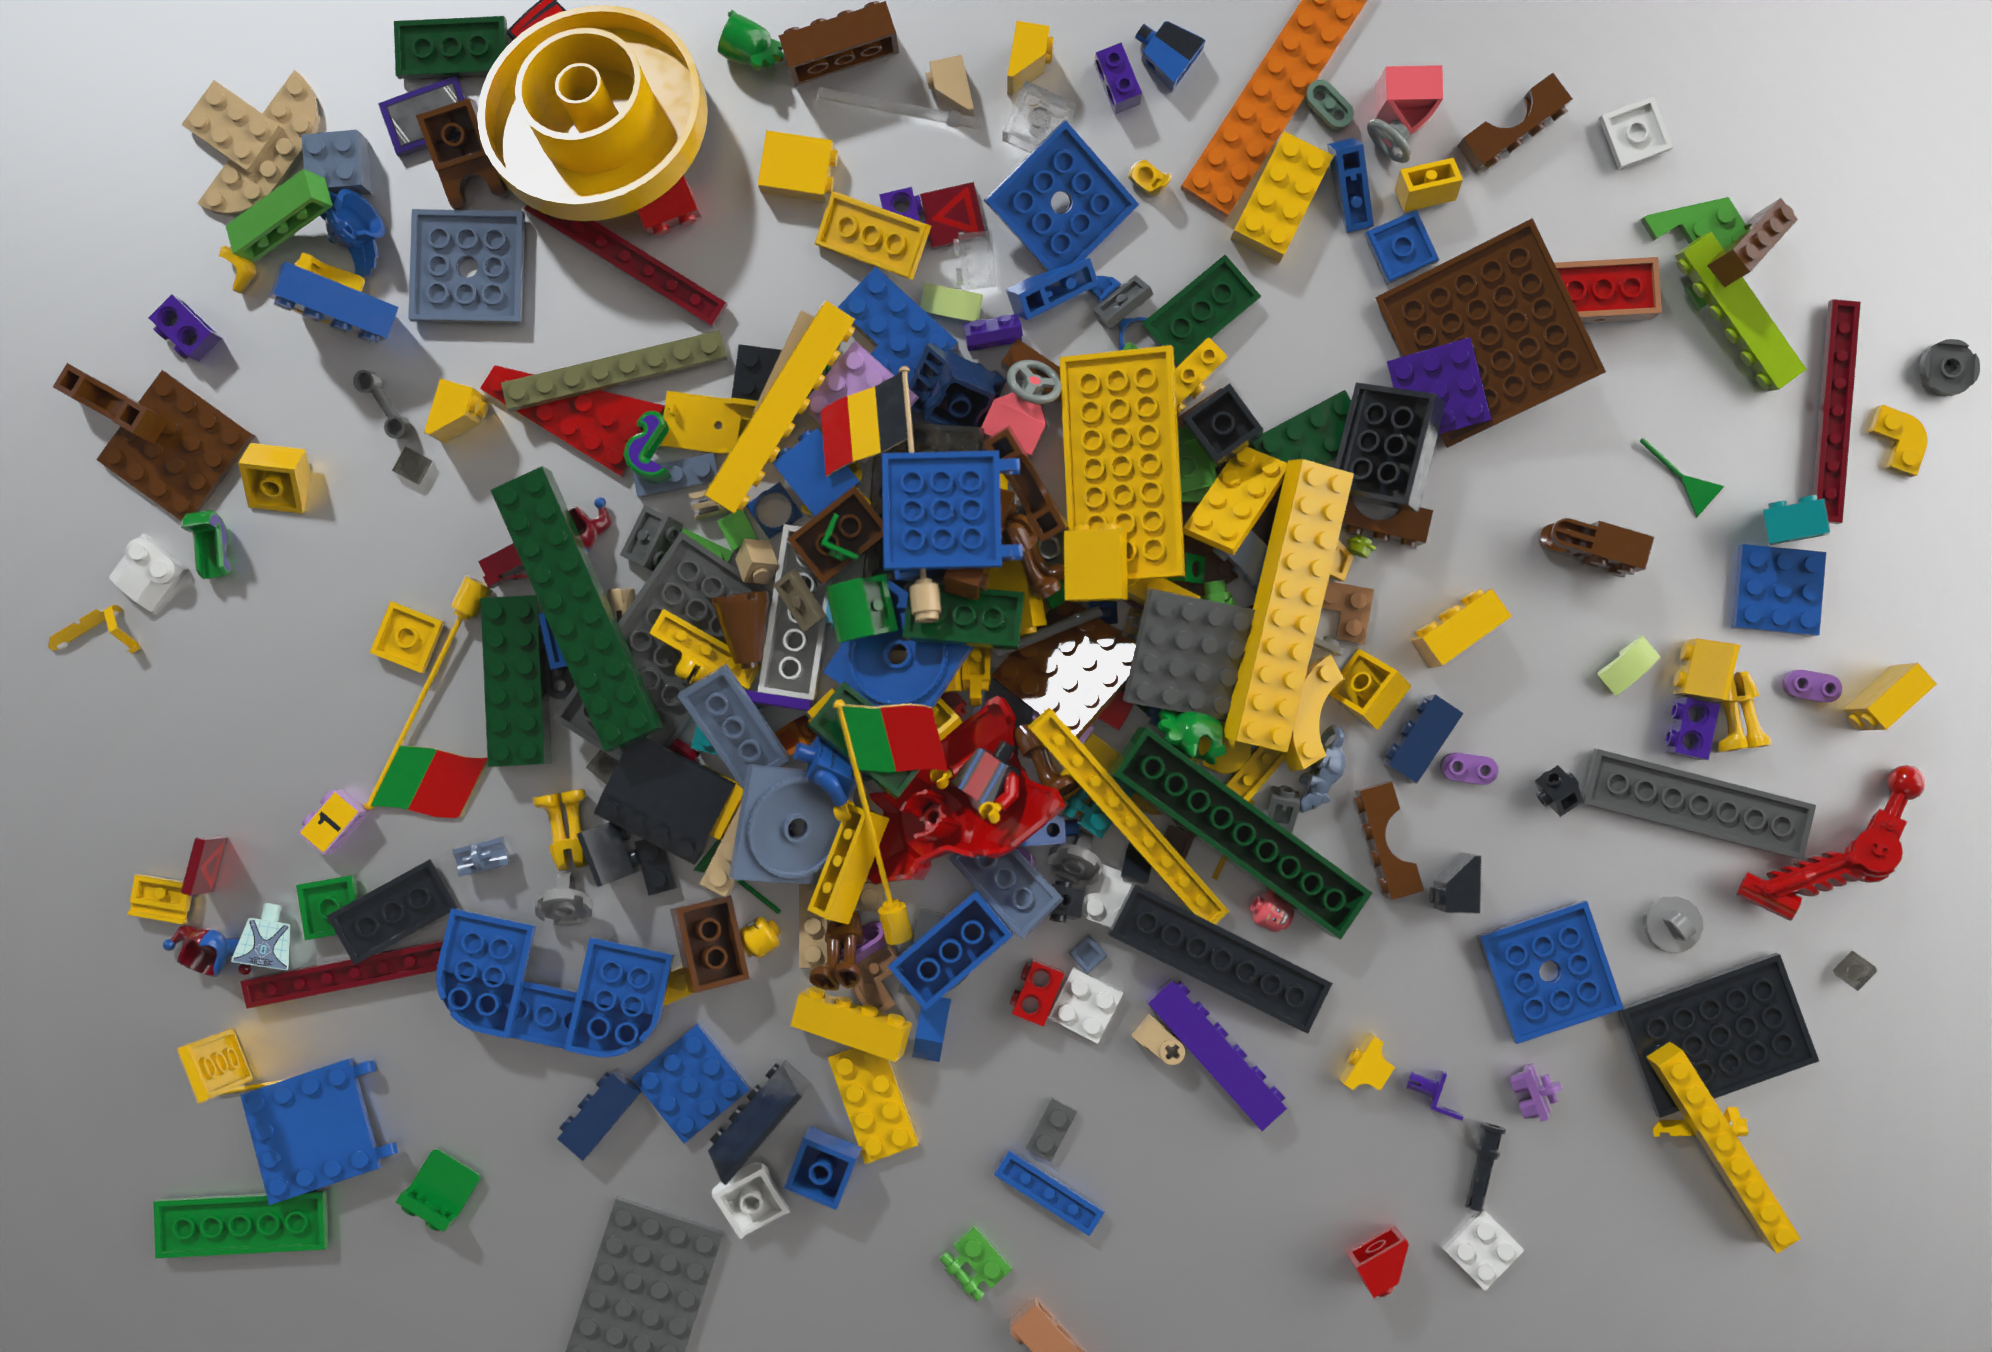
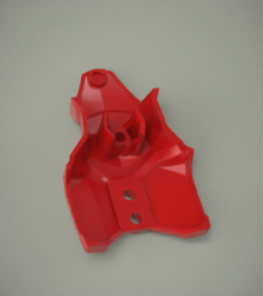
M995 696L988 700L984 708L947 735L941 741L947 767L980 747L995 752L1001 739L1015 746L1016 749L1009 762L1021 771L1018 799L1007 808L1005 814L999 812L1000 819L997 823H991L988 816L985 819L981 817L979 808L982 804L952 784L953 779H948L949 784L946 788H938L937 780L931 781L930 778L932 769H920L897 799L893 798L886 791L870 793L871 800L883 810V816L889 818L879 845L888 882L924 880L932 867L931 860L951 852L972 858L982 855L995 859L1013 851L1064 809L1065 803L1058 790L1032 781L1018 759L1015 739L1016 716L1006 699ZM875 857L867 878L873 884L878 885L882 884Z

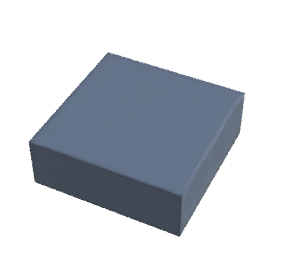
M1089 934L1068 952L1086 974L1108 956Z

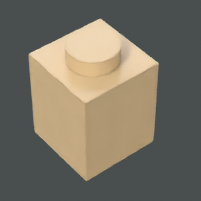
M744 539L735 558L742 581L745 583L769 585L778 566L770 541Z

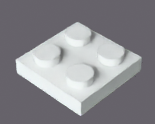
M1654 96L1605 113L1599 117L1618 170L1665 153L1673 148Z
M1072 967L1049 1012L1048 1018L1098 1044L1123 992Z
M1484 1209L1483 1211H1477L1442 1247L1485 1291L1525 1251Z

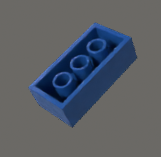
M286 261L280 265L268 297L275 300L273 305L288 311L294 308L303 311V317L316 322L322 321V319L331 322V328L345 333L347 331L350 332V330L359 333V339L373 344L388 338L399 308Z
M976 889L890 962L888 968L926 1011L1013 936V932Z

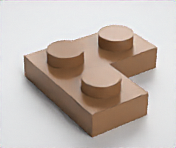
M1328 581L1322 609L1340 612L1335 640L1365 644L1374 589Z
M885 944L881 949L856 964L861 970L860 982L853 987V990L862 1005L874 1006L881 1013L896 1005V1002L882 981L893 974L888 965L899 956L894 945Z

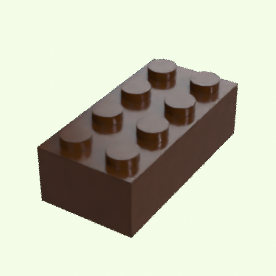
M873 1L867 3L862 9L856 11L845 10L840 12L837 17L828 20L820 18L811 22L809 26L803 28L792 27L785 30L784 34L778 35L794 86L899 53L896 30L886 1L881 3Z

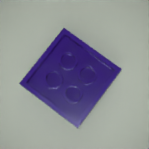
M1470 337L1387 361L1393 388L1435 393L1446 402L1438 435L1491 420Z

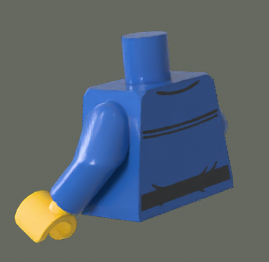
M818 735L811 746L799 742L794 752V759L808 763L807 779L819 785L830 795L835 804L833 811L838 821L851 818L849 811L854 809V804L852 801H848V798L857 787L851 762Z

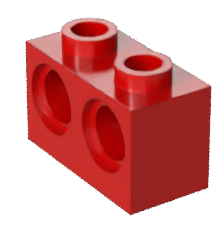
M1032 959L1031 964L1025 963L1019 978L1024 980L1020 991L1014 990L1009 1005L1013 1006L1012 1014L1044 1027L1065 975L1064 971L1036 959ZM1038 971H1044L1049 975L1048 982L1044 985H1037L1033 981V975ZM1032 997L1038 1001V1007L1034 1011H1026L1022 1007V1003L1026 998Z

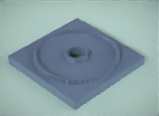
M412 209L408 319L411 322L522 324L525 213L523 211ZM467 259L476 260L478 263V270L471 277H463L460 273V265Z
M748 764L729 877L732 880L817 885L841 821H838L834 815L833 809L835 804L830 795L819 785L807 779L806 769ZM855 789L849 796L848 801L853 802ZM797 818L803 819V831L796 837H790L788 826L791 821Z

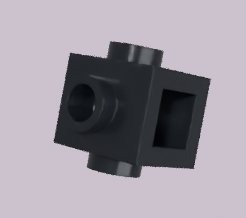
M1559 765L1550 771L1544 772L1535 780L1539 791L1536 793L1538 800L1544 807L1550 806L1560 817L1584 802L1576 777L1570 771L1566 773Z
M1056 880L1055 884H1051V886L1064 900L1049 914V920L1066 923V919H1080L1085 890L1071 888L1072 883Z

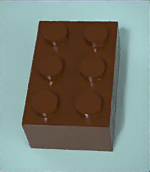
M855 485L787 538L788 544L822 586L826 585L855 562L848 558L844 562L828 555L830 550L821 547L834 513L839 516L829 538V543L852 552L860 558L884 539L882 519Z
M731 895L670 909L688 992L697 993L750 979Z

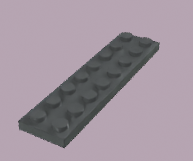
M1594 749L1582 796L1583 804L1802 860L1804 859L1816 805L1600 749Z

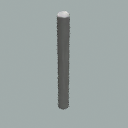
M1094 606L1038 629L1036 633L1021 636L1019 649L1103 616L1100 606ZM994 648L998 658L1017 651Z

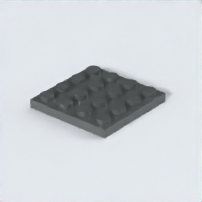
M1148 588L1123 701L1184 713L1188 711L1201 712L1214 718L1227 720L1239 666L1255 610Z

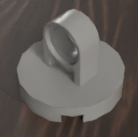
M1080 829L1079 836H1075L1072 844L1063 843L1051 847L1046 859V864H1050L1053 867L1051 872L1060 879L1073 884H1079L1080 880H1088V885L1097 882L1103 865L1101 860L1089 851L1094 836Z
M572 872L557 873L555 889L547 890L536 898L535 915L542 921H545V917L553 919V925L557 926L578 925L584 923V917L588 916L590 918L592 916L593 902L587 894L575 890V878Z
M1677 896L1662 897L1654 901L1646 911L1645 915L1647 917L1644 931L1649 941L1657 948L1671 953L1684 952L1692 948L1699 941L1703 931V919L1698 908L1689 900Z

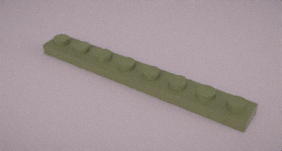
M720 330L502 382L501 386L507 410L512 412L727 360Z

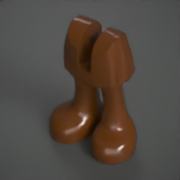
M1016 514L1002 532L1006 545H1022V560L1020 561L1030 584V590L1038 600L1047 598L1061 588L1060 581L1065 579L1064 564L1051 566L1044 560L1038 548V535L1025 515Z
M1029 724L1020 725L1016 729L1015 739L1023 757L1032 759L1042 785L1056 788L1061 797L1080 787L1072 776L1061 775L1056 770L1048 749L1028 728Z
M853 912L849 925L829 921L825 934V942L828 944L826 966H817L811 970L809 980L814 986L824 990L836 991L839 990L840 984L845 988H853L860 982L861 970L856 965L855 956L856 945L862 944L864 934L861 917L858 912ZM844 948L843 962L840 963L841 951Z

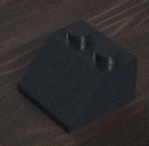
M608 822L577 834L597 887L640 871L638 866L641 863L635 849L631 850L628 839L631 838L629 831Z
M1461 853L1434 879V886H1431L1429 890L1430 903H1433V908L1446 913H1480V855Z

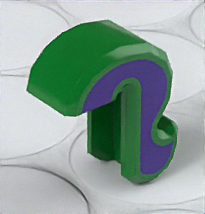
M649 411L638 419L637 426L642 432L628 440L624 449V457L628 467L640 479L648 483L658 484L666 482L672 477L668 470L651 460L668 434L669 426L660 413Z
M212 510L185 514L181 521V528L188 532H193L197 574L202 579L229 575L231 559L226 555L228 534L222 518Z

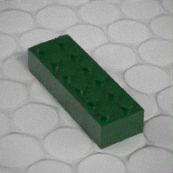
M536 595L480 598L488 767L552 764L549 695L545 690L543 653L546 648L538 614L544 612Z

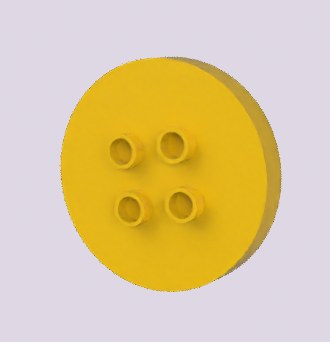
M609 5L585 6L557 13L534 24L507 46L493 64L484 82L478 106V128L481 142L491 163L507 187L520 200L530 207L553 217L575 221H598L615 218L638 210L662 196L678 182L694 161L702 144L707 125V98L704 85L690 52L669 27L652 16L630 8Z

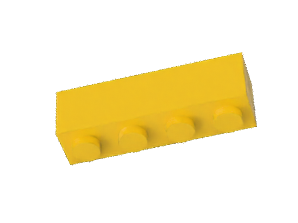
M854 805V809L849 811L851 818L840 823L807 909L827 920L848 925L875 858L863 807ZM869 809L878 845H880L889 818Z
M810 987L798 995L791 1026L897 1062L904 1055L912 1023L904 1021L905 1018L901 1015L892 1013L886 1015L878 1012V1008L874 1006H860L852 1003V1000L848 997H833L826 994V991L823 989Z

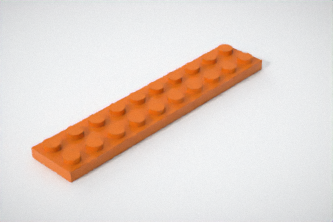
M1301 0L1181 185L1182 190L1226 218L1229 216L1304 100L1309 85L1317 80L1368 0Z

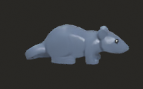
M1331 725L1323 732L1320 738L1327 756L1310 765V773H1303L1299 779L1301 784L1307 783L1308 785L1307 792L1303 795L1299 808L1301 813L1315 809L1323 803H1329L1330 797L1327 796V793L1331 786L1345 772L1346 759L1341 748L1345 740V733L1339 726ZM1335 734V740L1328 746H1324L1330 736Z

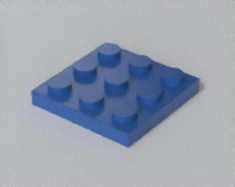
M1749 544L1739 545L1732 628L1810 636L1820 635L1826 552Z
M699 1023L631 1077L683 1143H686L751 1089Z

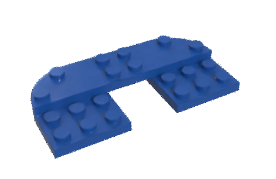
M451 908L438 961L436 982L441 1001L443 1000L451 1013V1017L462 1026L479 1033L562 1048L564 1051L588 1056L614 1057L640 1046L653 1034L659 1025L664 1012L663 1005L675 954L590 937L578 991H572L524 980L536 925Z

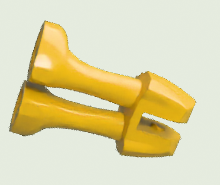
M1748 671L1736 672L1734 678H1732L1727 701H1718L1723 705L1728 724L1727 737L1717 744L1718 752L1771 745V738L1761 729L1756 715L1753 698L1759 696V693ZM1738 703L1741 705L1746 722V737L1741 725Z
M585 788L561 792V797L560 793H554L533 798L534 806L546 810L549 816L553 844L549 845V850L558 871L570 869L568 849L572 850L576 868L588 865L577 834L582 832L580 804L586 797ZM561 799L567 811L569 824V838L566 837L561 813Z

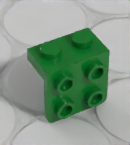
M436 1148L431 1151L411 1185L401 1192L396 1203L402 1206L401 1209L410 1216L417 1215L425 1220V1224L430 1229L445 1232L456 1221L481 1180V1175L451 1155Z

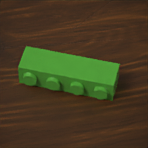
M302 169L227 224L226 230L233 254L256 262L330 209L333 205L325 178Z

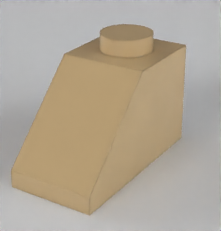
M962 55L930 61V72H926L928 88H934L936 98L967 118H974V108Z

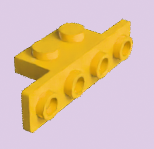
M1207 338L1175 369L1177 416L1186 408L1183 403L1190 396L1195 399L1205 390L1206 387L1203 384L1207 377L1227 358V355L1210 338Z

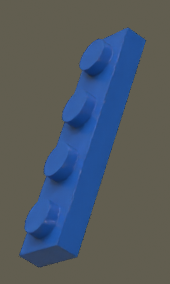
M1011 1149L1007 1151L994 1172L996 1177L1089 1237L1105 1213L1102 1208Z

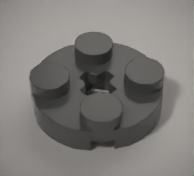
M1946 339L1928 347L1924 351L1919 365L1922 386L1926 390H1931L1941 396H1954L1966 391L1977 381L1980 374V360L1977 354L1972 353L1966 342L1958 339ZM1947 361H1950L1951 366L1955 367V371L1950 372V374L1944 369Z

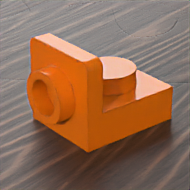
M806 715L791 721L774 733L790 756L794 754L799 742L809 745L817 737L807 727L809 719Z

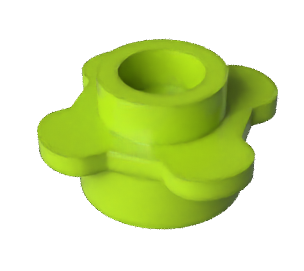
M1361 535L1350 537L1346 541L1349 543L1347 549L1352 554L1362 558H1368L1369 554L1376 550V547L1371 545L1372 541Z

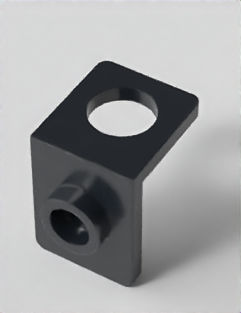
M1129 842L1121 877L1147 884L1151 866Z

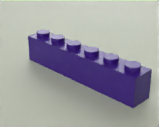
M1172 978L1168 979L1146 999L1147 1003L1258 1128L1263 1131L1287 1110L1286 1106L1282 1103L1286 1098L1275 1085L1270 1089L1263 1080L1266 1078V1075L1256 1064L1252 1068L1244 1060L1248 1055L1237 1043L1231 1046L1225 1039L1229 1035L1218 1022L1213 1025L1206 1018L1210 1013L1200 1001L1194 1004L1189 999L1188 995L1191 991L1183 982L1179 980L1175 983Z

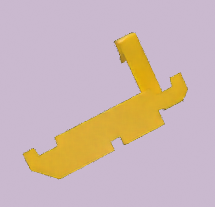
M111 605L102 612L98 609L93 610L78 619L80 621L79 624L73 622L50 636L48 648L55 651L58 649L57 645L62 642L69 643L105 620L109 633L130 649L127 651L131 654L138 651L140 645L118 628L114 611L120 612L123 609L118 605Z
M1727 1107L1723 1115L1728 1123L1732 1121L1733 1126H1730L1736 1136H1747L1749 1133L1747 1118L1740 1117L1738 1107ZM1659 1120L1652 1129L1654 1137H1660V1133H1669L1670 1137L1695 1136L1686 1120Z

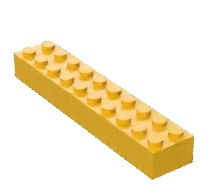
M1304 459L1288 460L1253 609L1255 613L1239 666L1237 681L1230 703L1231 706L1224 728V738L1288 752L1353 480V473Z

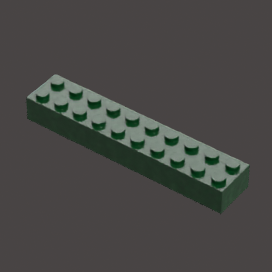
M541 466L491 489L490 491L604 751L613 752L664 729L552 471Z
M1138 727L1108 770V774L1332 937L1342 939L1372 895L1370 890L1147 727Z

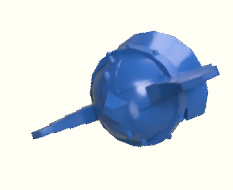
M342 189L337 195L329 191L333 206L320 215L325 220L329 242L347 247L354 262L355 274L363 278L370 276L372 269L376 268V258L379 257L375 239L381 238L385 234L383 220L371 203L359 193L350 189Z

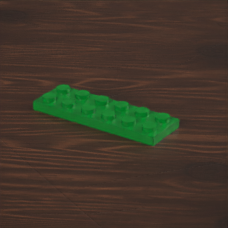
M327 1190L310 1191L269 1205L266 1193L165 1198L153 1201L155 1259L325 1250L329 1247Z

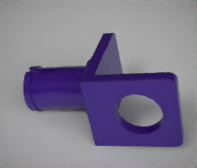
M1442 1070L1439 1079L1437 1078L1436 1081L1411 1071L1410 1080L1420 1084L1408 1080L1406 1089L1429 1096L1431 1100L1430 1108L1432 1110L1461 1121L1463 1120L1464 1116L1462 1113L1437 1104L1447 1077L1446 1071Z

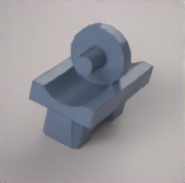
M504 837L452 849L459 877L510 864Z

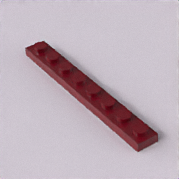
M526 205L524 208L528 214L712 328L728 305L724 300L596 221L566 220L542 213L529 205Z
M1838 299L1828 301L1812 494L1817 495V500L1824 499L1828 523L1832 524L1843 523L1861 305L1859 301Z
M443 940L378 952L356 965L353 964L351 958L244 979L240 982L246 1009L437 971Z

